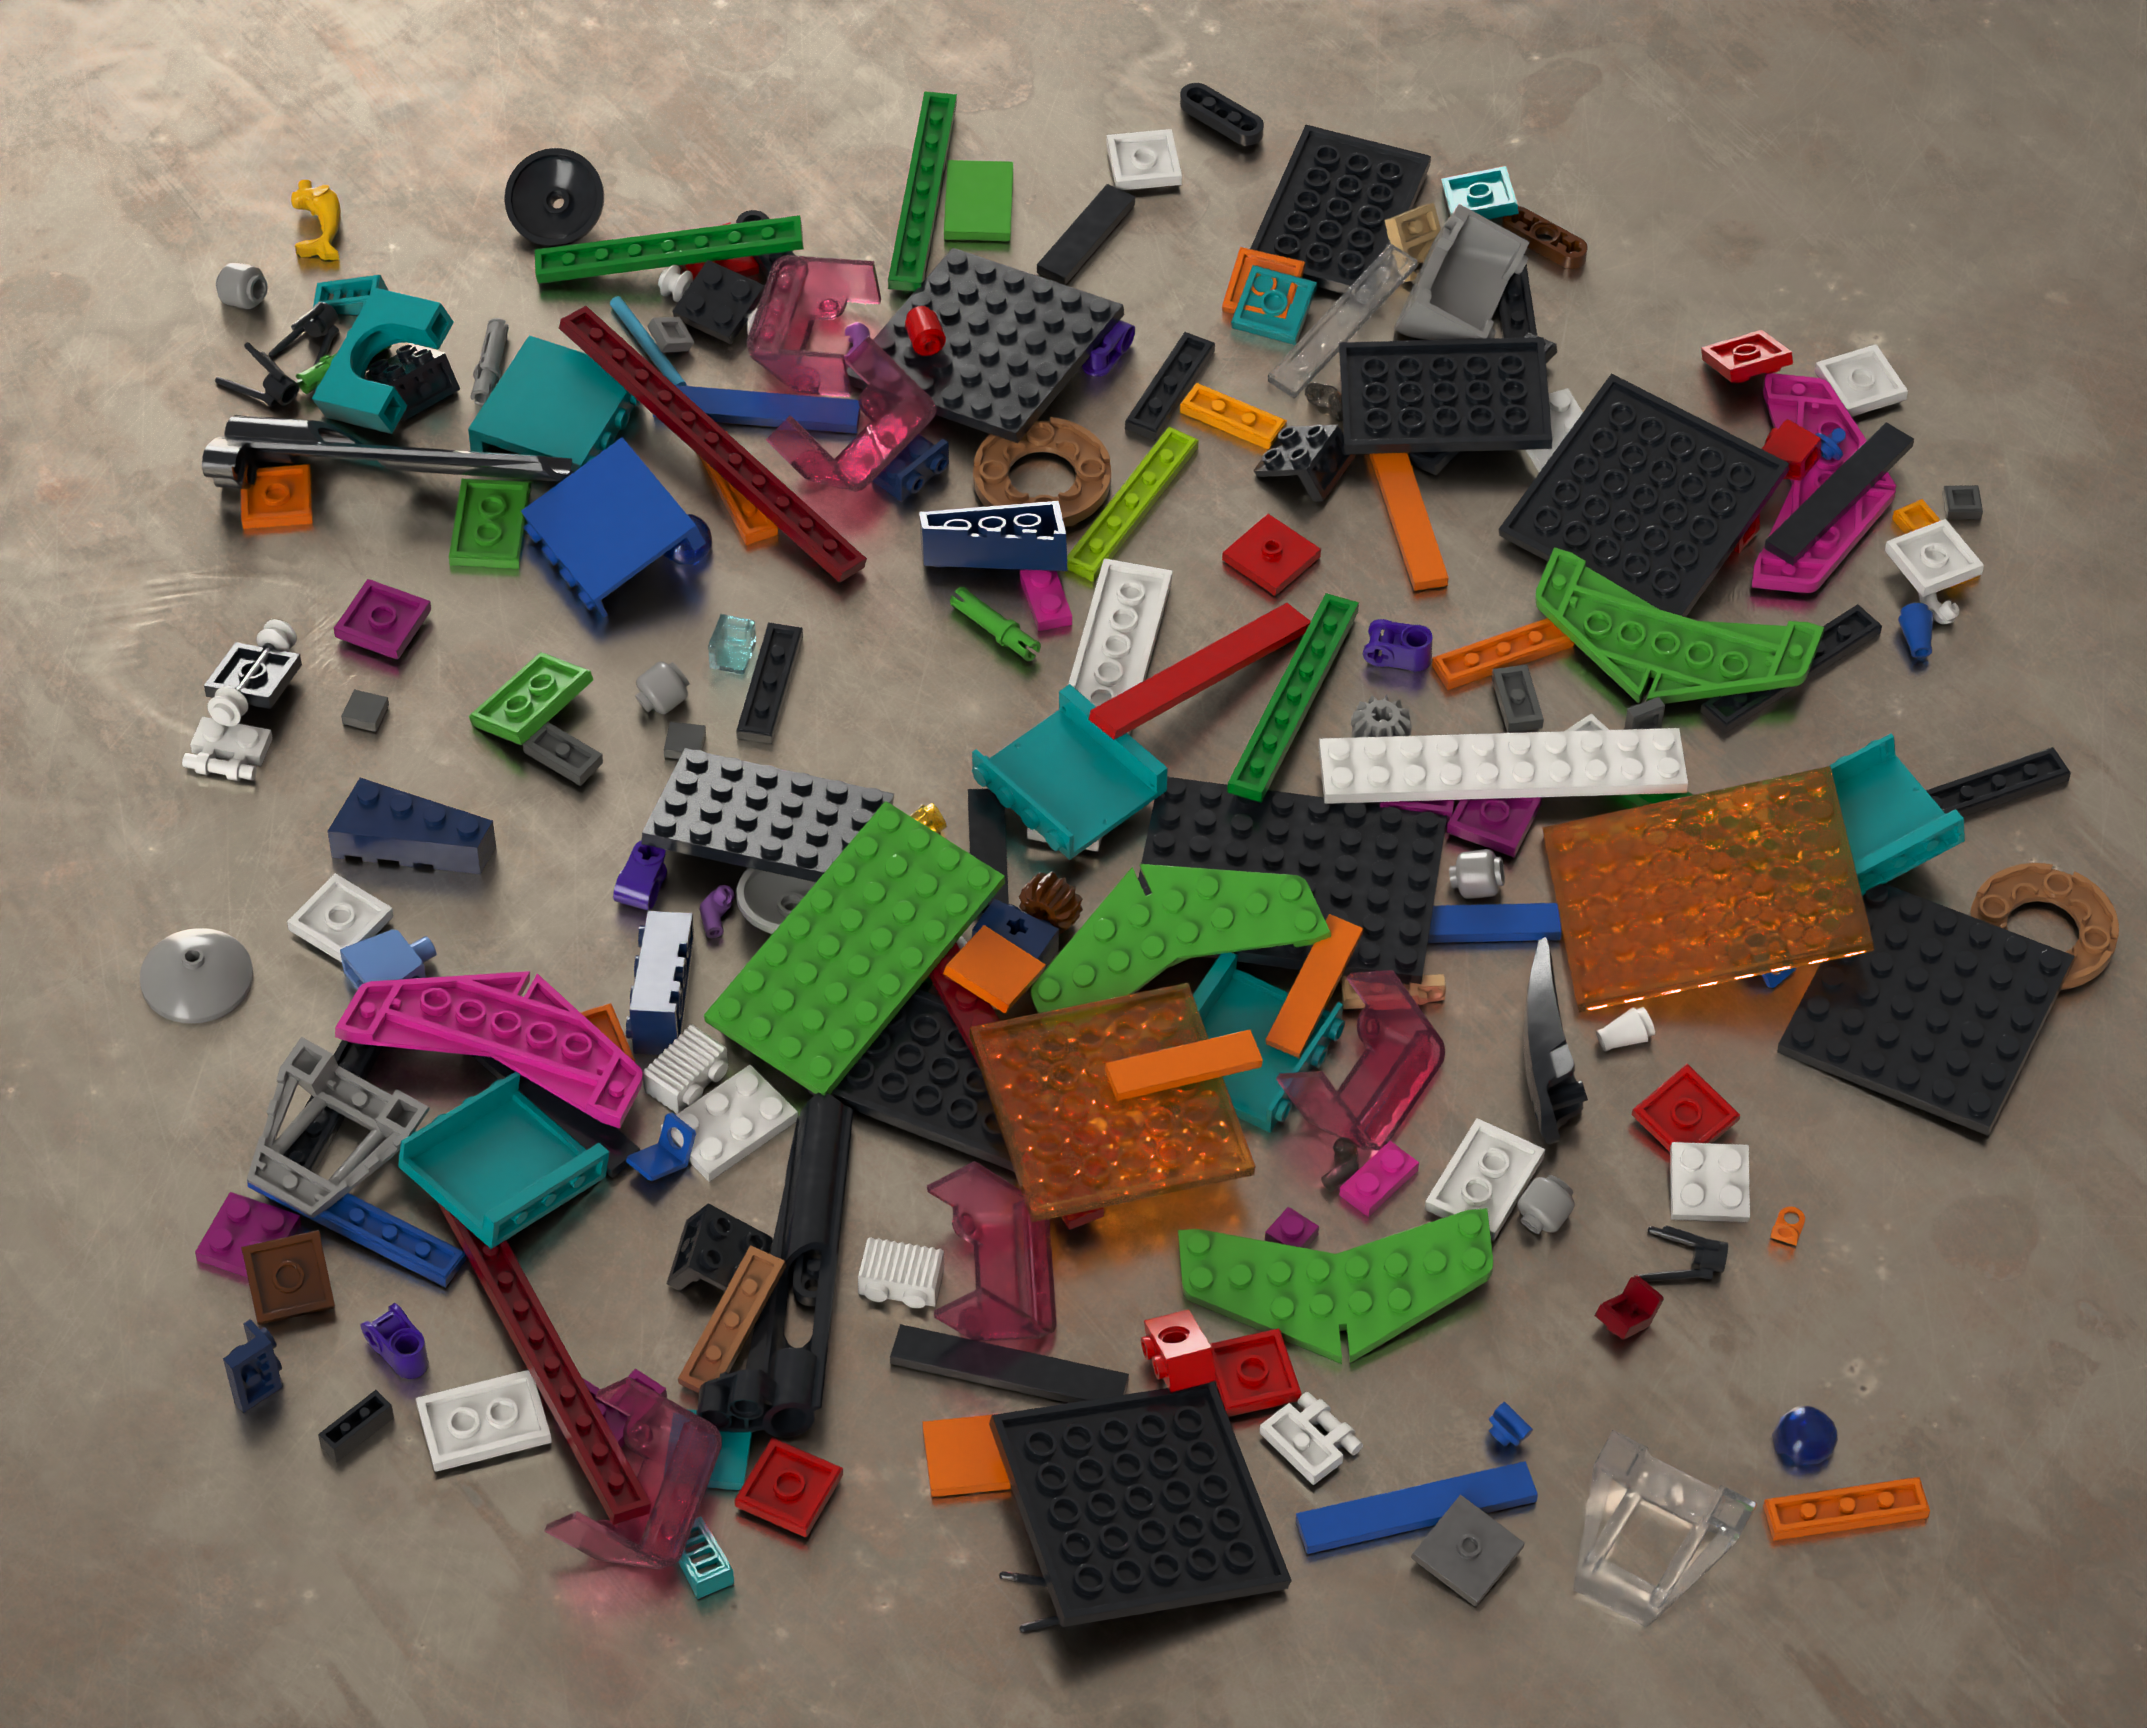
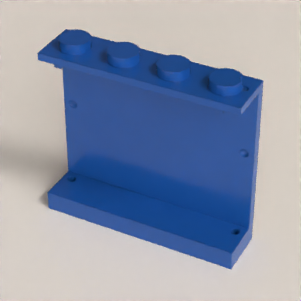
M623 437L521 510L528 522L524 529L535 544L540 540L545 546L541 550L553 566L558 562L561 564L563 569L559 572L571 588L578 585L582 590L578 593V596L589 610L595 607L604 618L608 614L601 600L683 539L687 541L694 551L706 544L696 524Z

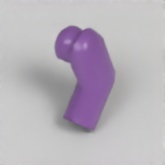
M860 322L848 325L845 329V336H850L848 341L853 344V347L843 357V361L848 367L861 356L871 342L869 329Z
M719 886L700 905V915L705 934L708 938H717L724 932L721 917L731 907L732 901L735 898V894L729 886Z

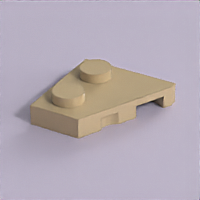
M1434 203L1422 205L1385 220L1387 235L1392 246L1401 283L1412 281L1416 278L1417 275L1414 270L1419 263L1424 262L1433 241L1441 230Z

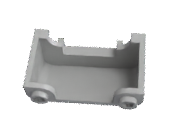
M1458 204L1433 241L1398 317L1394 330L1405 336L1423 340L1494 338L1496 330L1492 328L1494 321L1491 319L1508 280L1513 273L1520 275L1529 257L1525 256L1524 253L1529 242Z

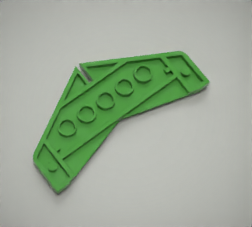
M1558 548L1553 549L1536 589L1535 603L1538 610L1566 634L1571 641L1639 704L1650 678H1653L1654 682L1646 701L1660 697L1664 704L1798 686L1806 680L1824 634V627L1809 622L1788 621L1787 626L1696 621L1659 610L1586 567L1585 560L1571 552Z
M1139 864L1151 894L1145 896L1132 867L1035 981L1031 988V997L1048 1038L1071 1046L1087 1034L1088 1028L1165 969L1190 958L1289 944H1293L1294 947L1314 945L1316 942L1331 937V932L1308 883L1298 875Z
M1487 1208L1465 1210L1337 1254L1202 1229L1178 1230L1182 1289L1187 1300L1262 1332L1280 1328L1284 1341L1342 1364L1340 1331L1347 1330L1349 1362L1352 1363L1487 1282L1493 1272V1254Z

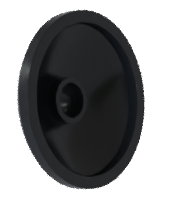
M562 148L544 149L523 159L511 173L505 188V209L514 228L527 240L546 247L566 246L583 238L598 222L604 206V187L594 166L582 155ZM556 200H564V204L561 208L553 207V204Z

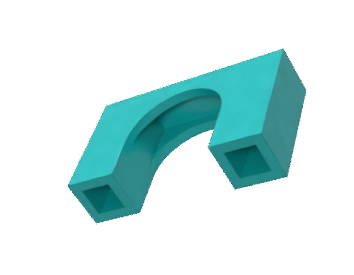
M374 287L370 296L363 304L362 310L352 328L349 329L339 351L332 359L331 365L321 383L317 386L312 400L326 418L392 434L408 405L393 386L364 379L365 370L369 362L379 351L396 343H412L439 350L454 321L440 302Z

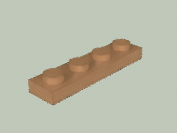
M750 1245L679 1375L678 1382L680 1385L699 1393V1388L703 1383L719 1378L721 1373L730 1372L786 1268L784 1260Z

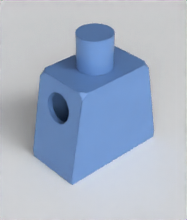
M393 929L340 949L343 971L357 990L362 984L370 981L426 978L423 963L437 955L433 943L427 936L409 945L401 933Z

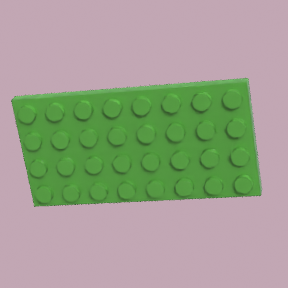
M885 801L704 1014L705 1022L813 1093H821L824 1096L827 1093L831 1094L1005 884V876Z

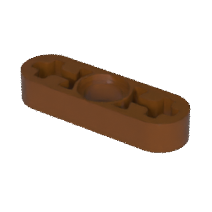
M1518 206L1519 214L1503 216L1502 227L1529 242L1527 248L1567 269H1578L1585 264L1588 246L1580 237L1521 206ZM1539 234H1547L1550 235L1553 239L1550 241H1541L1537 239L1536 236Z

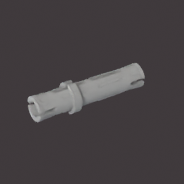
M493 318L488 321L480 361L473 371L475 382L470 397L471 400H474L475 404L480 406L484 405L501 377L499 366L509 325L505 324L506 321L500 318Z

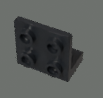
M412 343L397 349V354L388 360L381 359L373 362L368 366L369 370L364 374L365 380L393 386L408 405L400 419L403 421L460 390L444 352Z
M1338 424L1288 426L1279 432L1277 439L1269 450L1263 454L1254 472L1257 477L1298 475L1312 501H1324L1355 458V454H1344V434Z
M708 1203L686 1220L666 1284L680 1291L692 1281L697 1282L701 1278L726 1291L750 1245L769 1253L773 1238Z

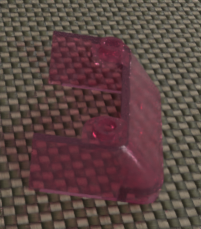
M795 255L783 256L777 259L771 267L747 338V348L750 357L794 392L850 397L852 391L844 354L805 351L815 319L832 320L839 317L845 311L847 302L881 303L882 299L874 261Z
M870 336L844 361L868 384L859 396V406L871 422L835 459L791 415L766 439L808 481L853 492L864 490L935 416L936 406L932 398Z
M1393 970L1350 973L1346 978L1366 1005L1357 1019V1033L1366 1049L1337 1091L1323 1071L1279 1073L1276 1078L1308 1123L1365 1151L1380 1150L1392 1139L1445 1059L1443 1040Z
M975 1161L927 1185L928 1193L952 1207V1226L955 1233L960 1238L974 1245L976 1290L934 1310V1318L971 1340L976 1341L1040 1339L1054 1332L1057 1320L1050 1221L1042 1204Z
M628 1376L598 1390L595 1398L628 1416L623 1429V1438L625 1444L633 1453L644 1458L637 1478L651 1502L650 1514L621 1522L619 1525H613L609 1520L595 1521L576 1511L547 1524L544 1532L599 1561L661 1570L675 1565L682 1557L719 1456L722 1438L716 1426Z

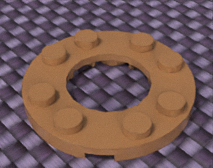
M1050 417V422L1036 421L1018 443L993 434L986 437L974 458V487L985 507L1059 501L1064 526H1073L1093 514L1105 501L1111 486L1110 457L1103 443L1092 432L1074 422ZM1029 453H1055L1066 458L1075 469L1076 479L1068 491L1060 492L1057 497L1038 495L1033 498L1029 497L1028 493H1020L1011 484L1008 476L1010 467L1017 459Z
M2046 863L2019 864L1997 872L1988 878L1977 891L1969 916L2008 930L2007 918L2015 908L2024 903L2035 901L2053 903L2065 909L2075 919L2079 929L2077 942L2071 949L2066 951V953L2075 957L2072 968L2061 990L2074 988L2089 982L2108 966L2115 952L2119 936V922L2111 901L2095 883L2075 871L2071 875L2052 869L2053 864Z

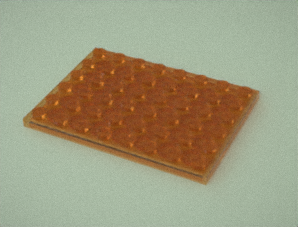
M1831 766L1542 827L1579 1013L1874 951L1870 927Z

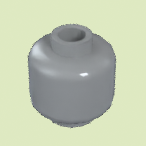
M241 263L227 264L216 279L218 297L222 303L228 306L243 309L255 308L264 300L267 294L268 285L264 274L259 268Z
M660 661L637 678L636 685L640 692L635 697L647 712L654 709L657 713L664 715L687 698L688 690L686 687L690 683L675 663L672 662L668 665Z
M1488 849L1461 852L1457 857L1456 866H1450L1449 869L1452 888L1458 887L1460 894L1466 899L1495 896L1498 893L1499 887L1505 885L1503 860L1501 857H1496L1494 852Z
M1548 1175L1547 1178H1535L1517 1203V1207L1523 1215L1521 1219L1522 1224L1537 1234L1542 1230L1557 1232L1574 1209L1573 1190L1564 1181L1553 1175Z

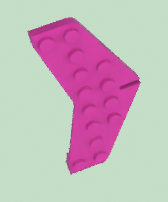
M1765 373L1763 395L1774 428H1779L1786 419H1789L1815 435L1822 433L1828 436L1836 428H1841L1846 433L1845 439L1838 445L1844 454L1840 460L1834 458L1826 460L1821 456L1801 481L1790 479L1791 489L1769 536L1867 441L1832 386L1824 379ZM1887 472L1793 566L1763 548L1753 567L1751 587L1799 593L1817 591L1893 502L1896 484Z
M530 971L366 982L358 988L335 1027V1038L356 1044L492 1057L601 1123L617 1128L622 1126L642 1087V1069L539 974L535 976L527 993L522 997L530 982Z

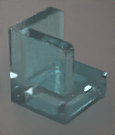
M720 614L708 645L710 668L740 675L745 673L756 645L755 621Z

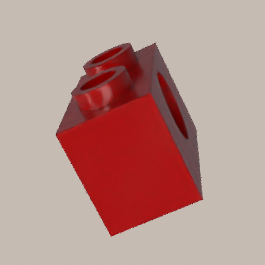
M1189 1309L1144 1320L1146 1336L1141 1337L1143 1354L1146 1360L1152 1359L1157 1379H1163L1170 1392L1216 1381L1212 1347Z

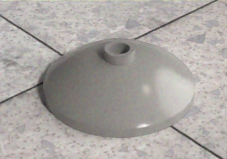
M748 868L741 876L737 885V904L746 920L755 927L773 934L816 882Z
M189 929L166 937L150 950L140 970L141 991L148 1005L164 1018L191 1024L212 1021L234 1010L247 996L253 981L252 962L245 947L234 937L213 929Z

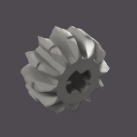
M1387 694L1382 700H1377L1374 696H1371L1368 703L1360 701L1356 711L1351 716L1352 737L1410 736L1412 725L1410 724L1411 715L1409 709L1402 708L1400 700L1390 702Z

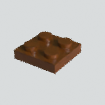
M319 1230L241 1247L258 1325L335 1308Z

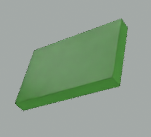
M947 160L945 240L1011 241L1013 162Z
M461 479L449 552V565L520 568L525 536L524 526L527 523L521 510L530 504L531 482Z
M540 652L469 715V719L474 727L523 745L594 679L590 670Z

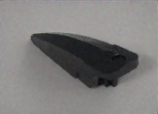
M1545 937L1538 940L1528 982L1524 1011V1059L1531 1101L1534 1105V1114L1539 1123L1540 1133L1546 1143L1550 1145L1560 1142L1558 1129L1568 1123L1567 1120L1575 1117L1583 1110V1102L1587 1101L1588 1098L1583 1082L1581 1080L1576 1081L1574 1076L1575 1064L1563 1032L1553 960L1549 943Z

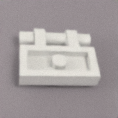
M202 717L190 744L192 753L198 755L185 753L182 765L186 768L195 769V772L198 774L208 775L212 772L226 775L227 779L240 781L241 778L254 780L256 766L247 764L262 765L272 741L271 730L243 724L225 726L217 723L212 718Z
M1305 1392L1298 1399V1404L1304 1409L1301 1413L1288 1403L1260 1425L1259 1433L1312 1485H1315L1343 1463V1454L1337 1448L1344 1447L1351 1455H1355L1362 1449L1363 1443L1354 1436L1355 1430L1348 1423H1341L1330 1413L1331 1408L1322 1399L1317 1400L1309 1392ZM1313 1424H1320L1328 1434L1324 1436Z

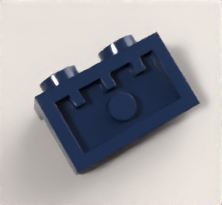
M918 434L871 471V481L902 502L912 493L915 494L920 491L928 480L936 474H941L949 464V442L941 439L934 445Z
M251 1319L243 1323L248 1342L237 1346L229 1355L223 1358L234 1403L243 1413L282 1388L279 1371L282 1370V1365L273 1350L277 1347L276 1341L268 1329L265 1327L259 1329Z

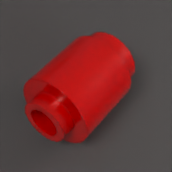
M917 306L908 312L905 328L915 352L924 356L939 352L946 343V336L937 314L926 306Z

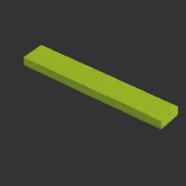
M1171 427L1166 429L1067 555L1068 571L1092 582L1096 580L1100 574L1103 560H1111L1198 449V439Z

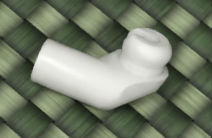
M1918 592L1920 603L1928 605L1929 610L1933 612V620L1942 625L1953 623L1959 615V607L1956 603L1951 604L1949 600L1943 604L1940 603L1936 592L1922 597Z

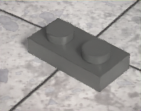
M1528 665L1493 669L1492 682L1507 732L1542 729L1544 718Z
M549 722L523 744L524 753L580 786L603 764L602 753Z

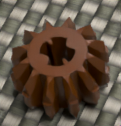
M1052 871L1049 874L1039 872L1022 888V892L1019 895L1021 901L1019 908L1021 911L1037 919L1047 920L1059 929V934H1062L1071 925H1074L1080 917V913L1083 910L1080 904L1083 899L1075 893V886H1070L1066 883L1065 877L1059 879Z

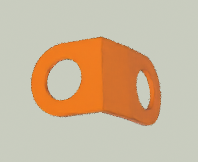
M1796 1207L1783 1208L1778 1214L1770 1238L1796 1246L1805 1223L1804 1213ZM1789 1212L1798 1215L1799 1221L1796 1224H1789L1784 1219L1785 1214Z

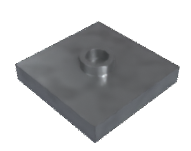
M1460 1494L1412 1553L1411 1558L1476 1607L1520 1553L1525 1543Z

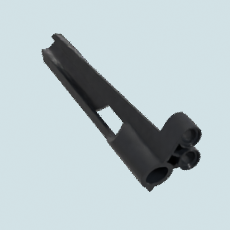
M241 415L230 417L225 427L224 436L217 437L210 442L202 456V470L205 477L213 478L216 487L249 489L251 485H255L259 462L295 464L298 462L300 455L377 460L386 468L396 471L558 482L563 481L570 475L572 458L363 444L348 433L321 421Z
M817 1093L803 1107L799 1118L796 1120L786 1170L785 1186L770 1252L771 1255L784 1260L786 1268L755 1323L746 1369L730 1374L727 1372L721 1373L719 1378L707 1381L700 1386L696 1422L705 1429L744 1433L765 1429L767 1433L774 1437H795L811 1428L815 1421L816 1410L822 1408L854 1112L852 1108L845 1106L829 1093L825 1096ZM809 1250L821 1251L813 1334L809 1342L803 1347L794 1348L784 1336L791 1264L802 1253Z

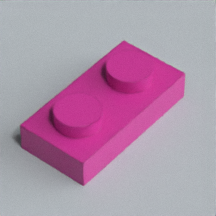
M1020 570V581L1038 632L1072 625V614L1057 571Z
M1389 1141L1340 1187L1339 1196L1369 1217L1418 1171L1419 1162Z

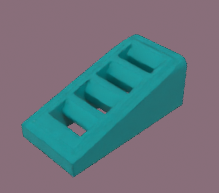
M381 275L317 283L313 307L318 302H325L331 305L337 314L359 315L363 304L370 296L374 287L388 290ZM329 294H334L333 300H328Z
M701 1516L664 1531L665 1537L697 1599L734 1584L733 1569ZM695 1531L699 1532V1535L680 1542L678 1539ZM701 1542H704L705 1544L704 1546L697 1548L693 1551H690L688 1553L685 1551V1549L692 1547L696 1544H699ZM707 1553L710 1554V1557L693 1563L691 1561ZM710 1565H716L715 1568L710 1569L701 1574H699L698 1570H701Z

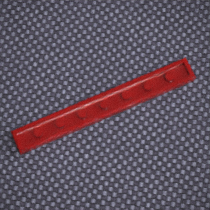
M1285 603L1095 707L1090 711L1088 720L1115 740L1304 635L1311 621L1290 604Z

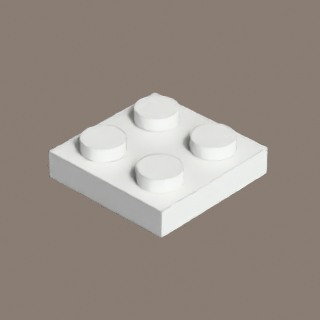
M1172 129L1107 135V149L1116 188L1120 190L1182 185V174Z
M1877 344L1816 362L1815 374L1818 378L1826 380L1832 386L1851 417L1907 399V388Z
M1946 519L1886 542L1885 552L1922 597L1980 576L1983 572L1984 564Z
M335 873L287 921L289 931L342 962L340 949L375 936L394 916L392 907Z
M1672 1142L1670 1147L1671 1220L1748 1222L1750 1218L1749 1145Z

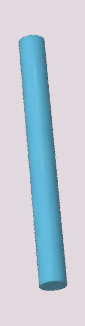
M620 296L614 297L610 301V306L659 371L674 385L687 386L686 382L664 353H661L658 345Z

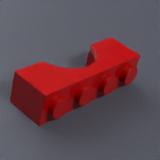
M1786 419L1779 428L1775 427L1770 431L1765 445L1761 449L1789 463L1790 470L1784 479L1801 481L1821 458V438L1793 421ZM1760 513L1734 548V551L1740 554L1760 530Z

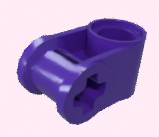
M1120 320L1108 335H1105L1104 340L1096 350L1091 352V356L1082 365L1084 372L1094 377L1107 375L1120 357L1130 348L1135 336V326Z
M1378 619L1370 623L1368 629L1370 640L1365 645L1362 653L1363 658L1368 663L1378 667L1387 666L1407 669L1413 672L1423 671L1432 663L1433 637L1430 629L1426 626L1397 623L1386 619ZM1381 630H1384L1383 636H1381ZM1379 650H1382L1381 656H1378Z
M641 840L633 847L624 869L616 880L613 899L618 903L651 911L655 906L659 891L667 876V868L664 864L666 851L665 849L643 845Z
M393 1303L388 1306V1312L371 1323L365 1321L360 1324L362 1333L369 1345L386 1360L401 1378L415 1379L427 1371L429 1360L424 1337L411 1323L398 1304Z

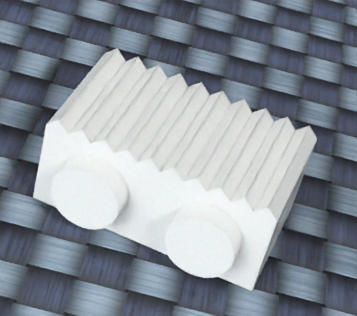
M689 1025L688 1029H685L683 1034H680L678 1039H675L673 1044L669 1045L668 1049H664L663 1053L659 1054L658 1058H655L653 1063H650L648 1068L644 1069V1091L650 1094L652 1098H656L658 1102H662L670 1110H673L675 1114H678L687 1105L689 1106L700 1099L703 1089L711 1081L718 1082L724 1077L728 1070L727 1048L694 1025Z
M870 1237L867 1239L858 1275V1293L876 1302L892 1299L903 1301L912 1308H922L925 1305L935 1307L944 1273V1251L941 1248L936 1250L933 1247L927 1248L926 1246H913L910 1243L882 1241L880 1238L875 1240Z

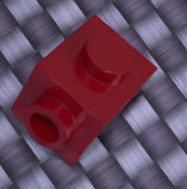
M1635 1275L1630 1278L1623 1293L1601 1303L1594 1316L1603 1322L1610 1332L1624 1340L1650 1326L1664 1298L1641 1277Z

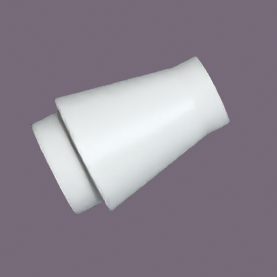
M1632 1007L1604 1028L1597 1030L1596 1035L1601 1047L1606 1052L1613 1048L1648 1042V1037L1655 1035V1029L1644 1007L1637 1010Z

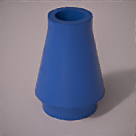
M1924 603L1908 604L1901 609L1898 622L1910 647L1911 656L1915 658L1927 657L1932 653L1933 612Z

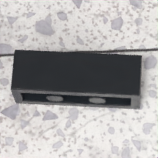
M377 1390L373 1391L318 1434L320 1447L337 1463L394 1418L392 1405Z

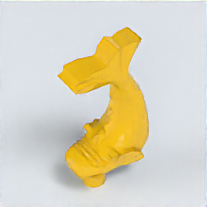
M301 180L298 183L299 190L291 195L292 206L295 209L308 210L312 216L317 215L323 234L319 238L296 243V254L300 255V257L318 255L324 261L339 260L338 251L331 245L338 231L341 219V209L337 194L329 188V185L312 188L311 181Z

